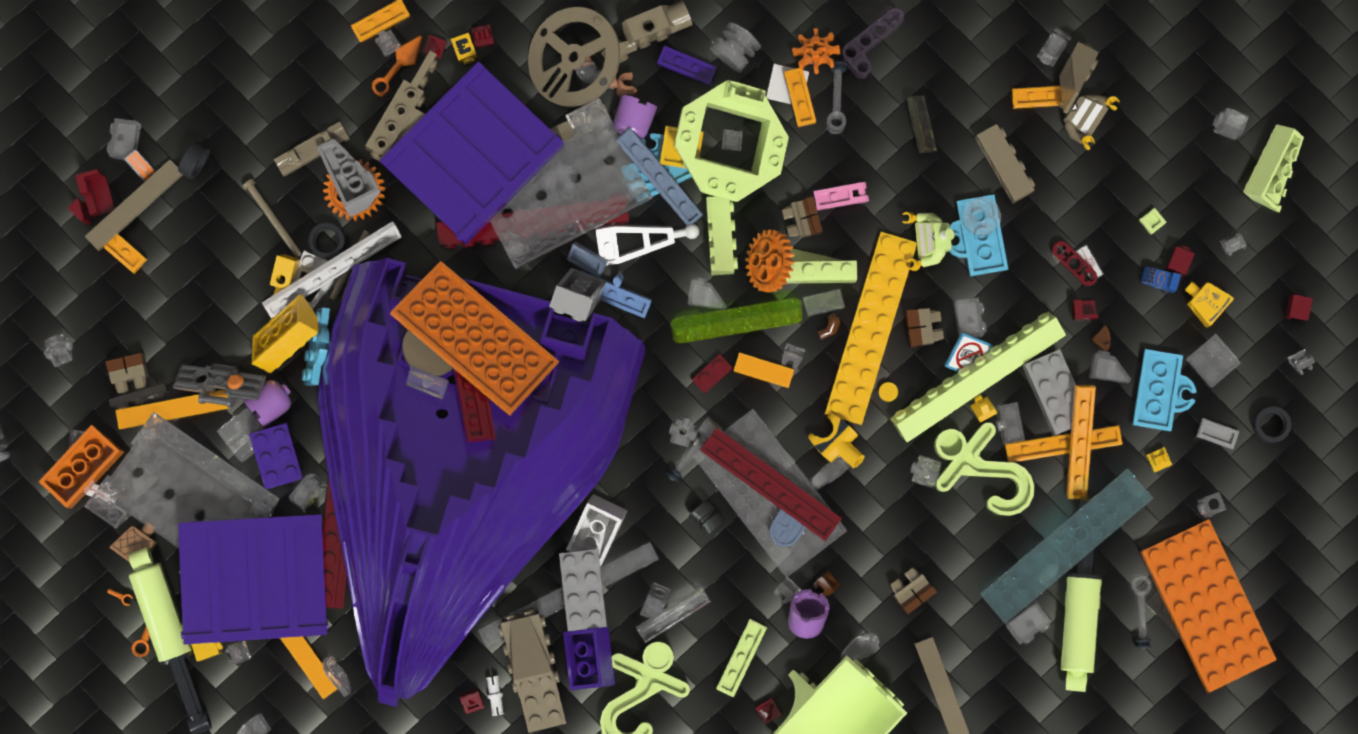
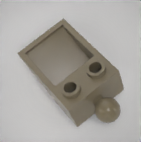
M1077 43L1059 76L1063 112L1066 114L1077 98L1084 82L1088 81L1098 63L1096 57L1099 52L1094 50L1088 43Z

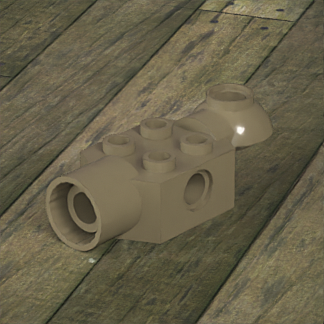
M683 0L670 6L660 5L625 20L622 23V29L626 41L619 40L620 63L629 58L628 54L636 51L638 47L640 49L646 48L651 45L650 42L663 41L668 38L667 35L692 26L690 15ZM646 27L653 28L651 31L645 30ZM604 50V51L601 53V55H602L604 58H605V56H606V50Z

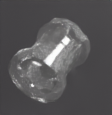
M1237 233L1235 237L1227 241H1221L1222 248L1227 256H1231L1233 252L1247 247L1240 233Z

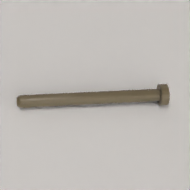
M250 179L242 185L243 189L250 192L296 258H300L302 256L301 251L254 186L256 182Z

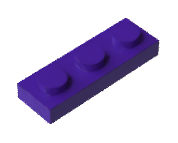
M664 46L657 65L710 86L717 67L666 46Z

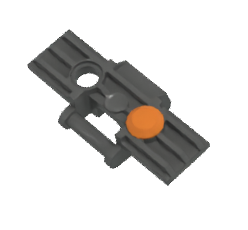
M214 363L211 366H206V368L181 364L173 388L200 392L198 397L200 404L212 403L233 408L237 398L258 400L266 376L242 373L238 367ZM201 376H206V380L204 382H197L198 378H200ZM216 388L226 390L228 398L211 396L209 394L215 393Z

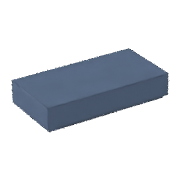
M577 242L572 245L567 257L568 261L598 278L602 276L608 262L607 259Z

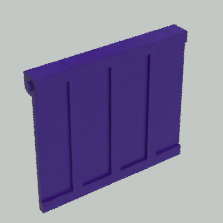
M478 61L379 161L454 232L455 237L460 242L462 241L467 245L565 145L558 134L555 135Z
M322 515L178 523L183 623L181 639H183L184 645L327 635L328 622H326Z

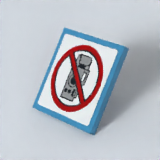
M962 332L944 366L958 372L961 368L968 367L974 363L976 358L987 354L993 345Z

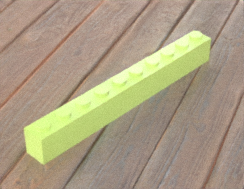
M1050 312L1041 314L1037 320L1025 325L1016 334L1007 337L1006 341L1000 345L992 347L987 354L976 358L974 363L968 367L961 368L957 374L945 379L936 388L930 389L920 399L912 401L908 407L899 410L890 419L901 437L906 442H909L1066 336L1054 315Z

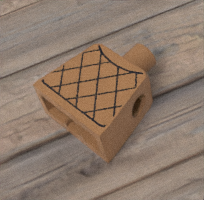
M148 521L141 530L136 526H131L110 548L128 562H130L128 557L130 552L148 547L152 554L157 542L150 536L156 527Z

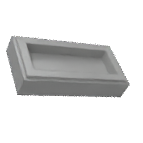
M1202 418L1196 437L1229 449H1234L1239 431Z

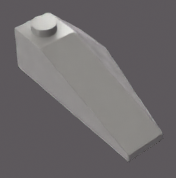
M335 139L317 146L318 152L350 217L368 209L380 193L373 175L363 168Z

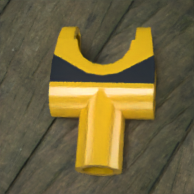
M830 413L827 417L834 427L831 435L826 438H820L810 433L808 435L809 440L830 463L839 455L852 468L858 467L865 456L851 444L858 436L857 433L842 419Z

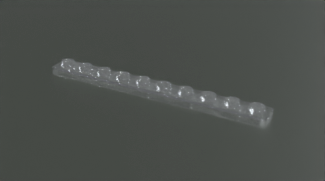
M649 542L602 566L603 588L659 560L651 543ZM563 587L511 614L518 615L522 614L525 610L534 609L539 610L540 616L548 617L565 608ZM501 619L478 630L486 648L504 639V637H500L498 626L501 625Z

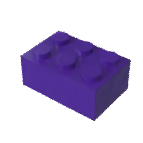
M287 422L249 433L265 490L303 479Z
M608 627L563 632L570 690L615 685Z

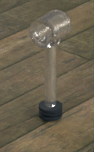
M835 61L834 67L831 68V71L834 72L833 112L827 118L826 127L832 134L841 133L846 125V117L840 112L842 72L846 71V63L841 61ZM833 119H839L841 121V125L839 127H835L831 124V121Z
M708 416L697 430L701 436L674 469L670 467L669 473L666 472L669 475V479L679 482L678 479L682 478L680 473L714 430L718 428L722 431L724 428Z
M1136 575L1130 581V588L1137 595L1139 639H1135V642H1137L1135 646L1136 648L1146 649L1151 647L1149 645L1151 639H1147L1145 595L1151 590V582L1145 576ZM1138 580H1144L1146 584L1145 588L1141 591L1136 589V582Z

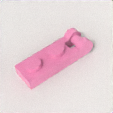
M866 182L814 191L817 211L869 202V197L865 191L867 188ZM858 190L859 197H853V191Z

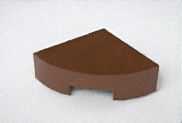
M1105 325L1091 339L1104 352H1107L1111 342L1110 332Z

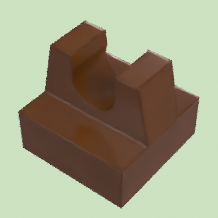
M827 571L813 586L815 589L821 586L824 590L821 594L829 596L841 585L830 571Z

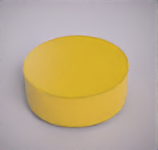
M890 382L882 384L878 391L879 397L885 402L893 401L898 395L896 385Z

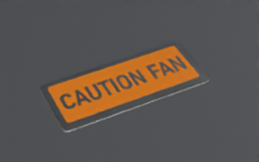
M134 150L124 158L144 182L156 172L137 150Z

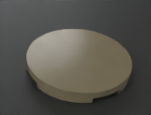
M409 330L407 331L402 341V354L414 372L425 377H437L453 370V367Z

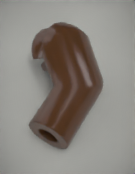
M830 314L827 327L817 331L820 340L837 333L840 318L836 314Z

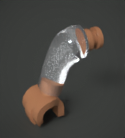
M589 57L586 58L581 68L575 70L578 77L588 84H592L601 73V70L595 66V63ZM624 73L619 78L615 76L608 88L613 90L616 88V92L620 97L622 95L633 97L637 94L635 87L623 84L625 82H632V73ZM606 77L601 79L602 86L607 84Z

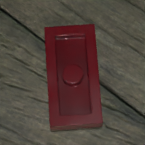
M719 354L692 381L705 394L733 368Z

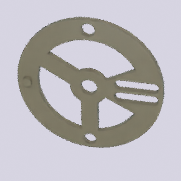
M571 7L560 10L541 24L531 41L528 67L532 82L540 94L555 104L566 107L588 104L600 97L613 82L620 63V44L613 26L601 14L583 7ZM583 22L594 27L601 37L583 46L578 44L568 45L554 32L565 24ZM546 28L547 35L543 37L541 31ZM548 43L562 54V62L544 72L542 58L545 45ZM605 49V63L598 78L583 90L568 92L572 71L581 68L587 57ZM572 52L578 53V59L575 62L570 61V54ZM558 68H560V74L557 76V78L549 87V89L546 92H544V86L547 84V82L552 77L554 72ZM566 73L567 79L554 97L550 98L551 91ZM606 77L607 84L602 86L601 79Z

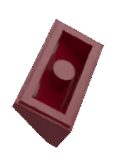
M76 198L68 207V210L80 221L91 226L92 221L86 202Z

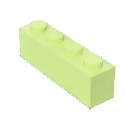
M1276 124L1243 192L1252 200L1280 213L1282 206L1279 203L1281 197H1285L1287 191L1284 187L1287 178L1292 176L1291 165L1292 162L1297 160L1304 137L1293 128Z
M706 197L711 275L734 274V269H738L737 257H733V250H736V238L732 239V231H735V220H731L730 212H734L733 201L720 197Z
M797 249L790 251L795 254L791 257V260L795 261V263L791 264L793 271H789L791 278H786L787 284L856 283L857 261H844Z

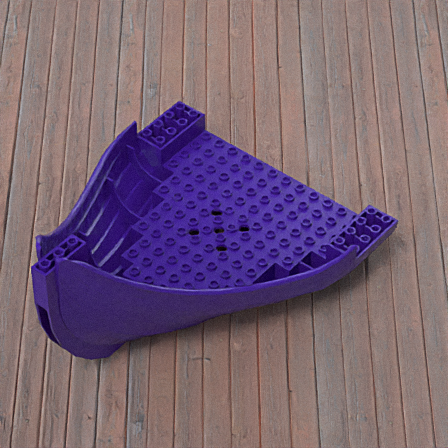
M385 258L375 262L368 261L360 265L355 264L352 267L329 333V343L326 344L328 351L320 375L318 403L328 476L365 668L378 691V702L397 707L400 696L401 698L409 699L428 686L505 588L602 478L617 452L625 428L626 417L645 355V346L642 340L637 339L628 329L623 328L613 318L593 313L590 323L577 321L555 314L553 308L549 307L550 301L461 278L559 361L558 365L510 416L489 399L496 436L495 440L466 443L456 384H450L447 381L450 375H454V371L451 370L437 377H425L414 372L402 354V341L408 329L390 315L391 311L423 278L406 274L405 262ZM444 409L448 412V416L441 419L437 417L436 412Z

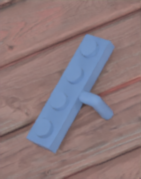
M621 273L615 276L613 283L606 281L601 301L642 318L646 317L652 299L621 287L623 280Z

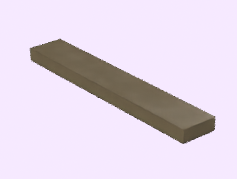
M169 160L94 227L85 238L100 251L183 174L179 173L178 167Z
M933 637L915 643L914 645L948 734H970Z

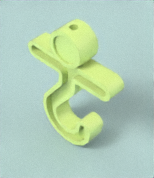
M982 424L968 442H966L961 432L954 429H948L938 434L934 441L935 452L940 458L951 461L935 481V487L938 491L945 492L951 489L961 475L1010 478L1017 487L1015 496L1010 500H1004L998 496L989 497L986 501L988 510L997 515L1011 516L1021 513L1029 506L1034 496V483L1028 471L1017 463L985 461L980 456L982 449L996 433L993 424Z
M661 641L649 644L643 653L644 663L622 653H616L612 656L613 667L635 677L636 685L606 705L600 720L602 734H652L653 726L649 722L640 723L637 729L631 733L622 732L616 723L618 715L661 690H665L678 697H686L689 694L690 686L687 682L665 673L672 665L674 659L673 650L668 644Z

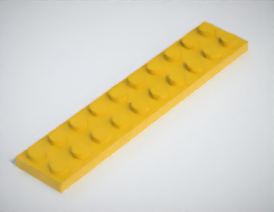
M880 232L825 411L826 415L833 413L842 420L862 425L907 279L908 268L911 266V263L906 261L910 258L913 259L917 246L916 242Z

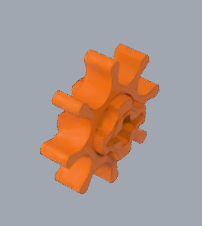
M814 28V36L810 39L804 38L802 34L798 35L799 43L803 44L801 48H792V53L794 57H804L798 62L799 69L802 70L807 64L814 65V73L818 74L820 64L826 63L831 68L834 67V61L829 56L840 54L839 45H829L834 41L833 33H829L825 38L818 37V29Z

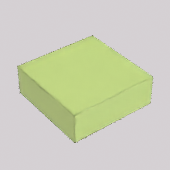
M1155 208L1139 220L1150 235L1166 223Z

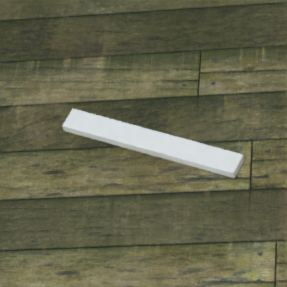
M392 221L262 302L269 316L273 318L299 294L305 298L350 270L355 264L361 263L401 238L396 225Z

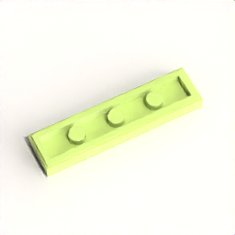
M749 619L718 683L717 690L734 697L767 627Z

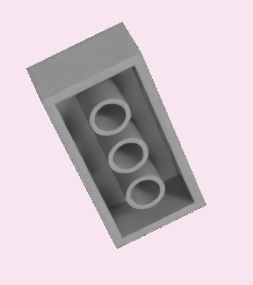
M571 268L557 284L549 307L559 314H569L577 321H586L599 304L607 282Z
M1059 349L1022 366L1053 436L1072 428L1074 390L1076 385Z
M599 549L560 553L568 631L607 627Z

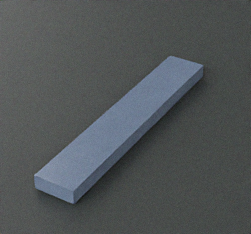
M628 128L615 139L617 144L686 225L693 224L703 215L631 128Z

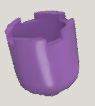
M622 95L613 122L614 130L621 135L628 128H631L641 140L649 130L657 106L648 102L647 104L638 103V98Z
M268 380L264 383L258 400L243 399L251 412L256 410L255 416L261 425L266 428L290 408L291 399L288 394L291 392L285 384L280 385L277 381Z
M810 589L801 590L794 595L788 616V626L793 634L805 639L819 635L824 627L829 611V603L826 597L821 593L820 595L812 593Z

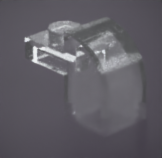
M1056 27L1037 57L1042 63L1053 67L1072 37Z

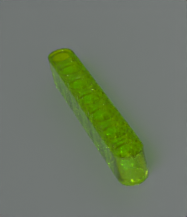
M790 298L675 318L671 322L673 340L677 343H686L796 324L803 319L802 303L799 299Z

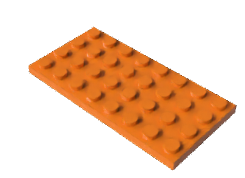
M441 261L390 313L391 316L509 416L559 363L554 356Z
M1210 519L1140 551L1207 693L1277 660Z

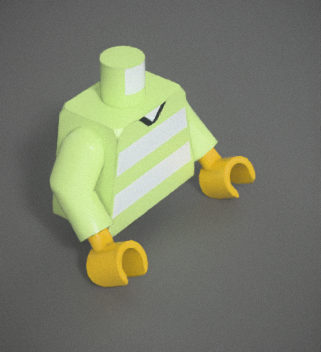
M904 212L902 215L908 214L910 218L909 221H902L903 223L918 222L915 223L918 258L921 259L919 261L912 258L908 259L907 263L914 262V266L908 269L917 271L920 266L927 267L940 263L945 253L952 248L951 240L954 238V231L950 229L949 223H942V219L934 213H917V215H914L912 212Z

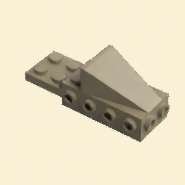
M429 51L412 82L409 83L403 80L365 145L366 150L371 152V157L377 161L425 115L419 111L425 102L423 89L428 82V73H433L438 65L436 60L437 54Z
M534 609L525 610L522 614L505 615L501 619V625L498 626L500 637H504L506 643L503 644L505 656L509 655L510 659L507 665L509 673L513 674L512 685L514 693L518 692L529 733L566 724L557 682H560L558 671L553 669L552 664L555 663L553 652H549L548 645H551L549 634H545L543 628L546 626L544 615L540 616L539 610Z

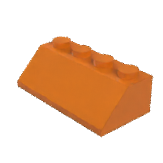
M91 425L42 477L39 483L66 508L72 509L118 460L124 451L104 433Z

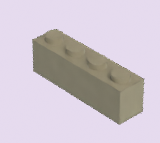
M996 124L978 134L975 139L1013 204L1033 193L1035 184L1030 176H1026L1024 172L1026 169L1022 161H1018L1015 157L1016 151L1013 145L1007 143L1005 131Z

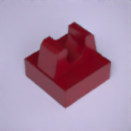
M490 24L471 29L476 48L494 44Z

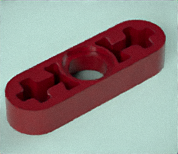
M1060 241L1053 246V256L1082 285L1091 286L1097 281L1096 271L1066 242ZM1059 246L1061 248L1064 246V252L1067 255L1071 252L1073 255L1065 262L1063 259L1066 257L1062 253L1058 255L1056 247ZM1071 259L1079 260L1080 267L1078 269L1070 267L1069 262ZM1083 266L1086 267V269L1083 270L1086 274L1091 273L1093 275L1091 277V279L1093 280L1092 282L1089 280L1086 282L1084 280L1085 275L1083 273H1080V275L1077 274V272H1079L1083 268Z

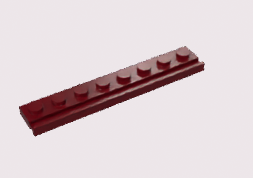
M453 368L466 443L495 440L496 436L489 398Z
M718 428L714 430L700 449L701 452L824 541L828 539L842 518Z
M328 480L322 538L325 602L328 608L344 609L347 574L330 481Z

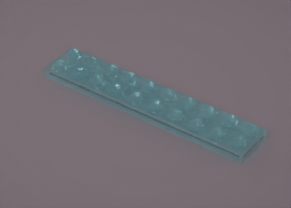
M1126 469L980 595L1005 624L1008 623L1154 499L1153 496L1133 473Z

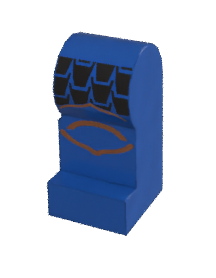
M1145 267L1141 283L1174 293L1177 290L1181 274Z

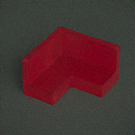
M95 169L75 175L80 194L85 197L89 214L92 217L111 213L115 209L104 173Z

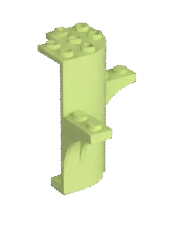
M846 656L818 686L813 682L809 685L808 682L810 680L802 672L798 674L792 670L788 674L795 687V700L789 716L773 734H888L907 712L902 708L904 704L897 697L893 699L895 695L856 658L852 661Z

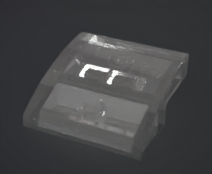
M247 407L218 429L217 432L239 461L243 463L254 454L249 433L264 428Z

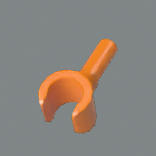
M110 588L108 589L107 593L121 599L124 605H131L124 601L126 596L133 598L131 594L124 595Z

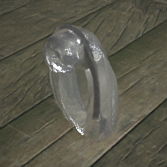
M866 633L854 638L841 653V661L846 656L852 661L855 658L860 661L868 657L877 649L879 637L873 633Z
M328 656L323 659L322 663L324 673L340 693L346 697L351 693L348 676L336 663L335 658Z

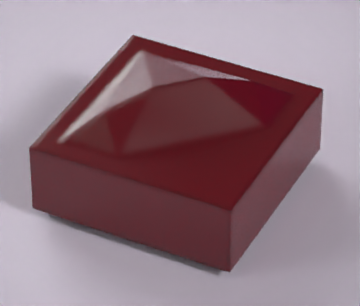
M429 35L422 53L428 55L429 51L437 54V59L441 60L447 41Z
M478 689L459 695L466 714L484 708Z
M772 698L755 707L765 725L782 715Z

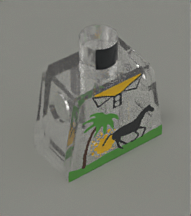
M314 473L306 475L289 495V500L305 513L328 485Z

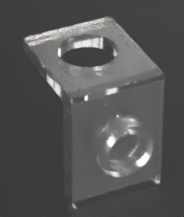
M1220 492L1197 500L1199 503L1197 505L1201 515H1204V518H1210L1214 514L1226 510ZM1211 499H1217L1219 502V507L1216 510H1212L1209 507L1208 502Z
M653 583L640 615L658 622L671 590ZM655 590H661L665 595L659 596L655 593Z

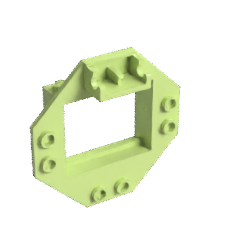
M726 80L682 108L674 146L683 160L682 167L688 169L702 193L738 202L781 174L789 137L768 102V97L765 96L766 91ZM706 107L762 122L751 172L695 156Z

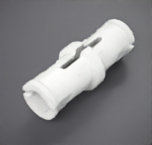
M493 676L494 685L492 684V678L486 677L489 695L487 696L491 702L492 716H497L496 707H498L499 715L504 714L501 700L503 694L500 693L499 676Z

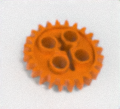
M361 159L359 163L373 175L380 193L368 209L353 216L355 221H357L358 216L365 220L366 213L371 217V210L377 212L378 210L375 206L376 204L382 205L379 198H385L381 192L386 190L385 187L380 186L384 183V180H378L381 173H375V166L369 169V162L363 166ZM326 175L330 181L324 182L328 188L324 189L323 192L329 195L324 199L326 201L331 200L327 206L329 208L334 207L332 211L334 214L340 211V218L346 215V220L349 221L351 217L343 203L338 200L339 194L330 175Z
M763 230V233H758V238H753L754 244H749L751 251H747L749 258L745 259L749 264L745 268L750 270L747 276H752L750 282L754 283L753 287L763 292H777V289H782V284H787L786 278H791L789 271H793L791 264L795 263V261L791 260V257L795 254L790 252L793 246H788L790 239H786V234L776 230Z

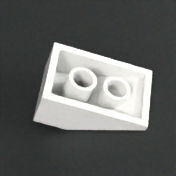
M593 494L586 504L566 550L577 552L599 549L601 566L619 531L627 510Z

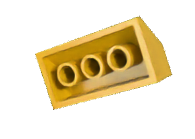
M299 294L253 335V365L268 373H272L286 359L292 357L294 352L303 347L310 338L316 336L319 330L318 317L303 295Z

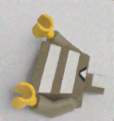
M1101 95L1079 96L1063 119L1069 137L1083 144L1086 150H1090V146L1087 143L1092 142L1095 144L1091 135L1109 109L1106 106H1109L1112 110H1117V107L1112 105V103L1115 101L1120 102L1115 96L1109 98Z

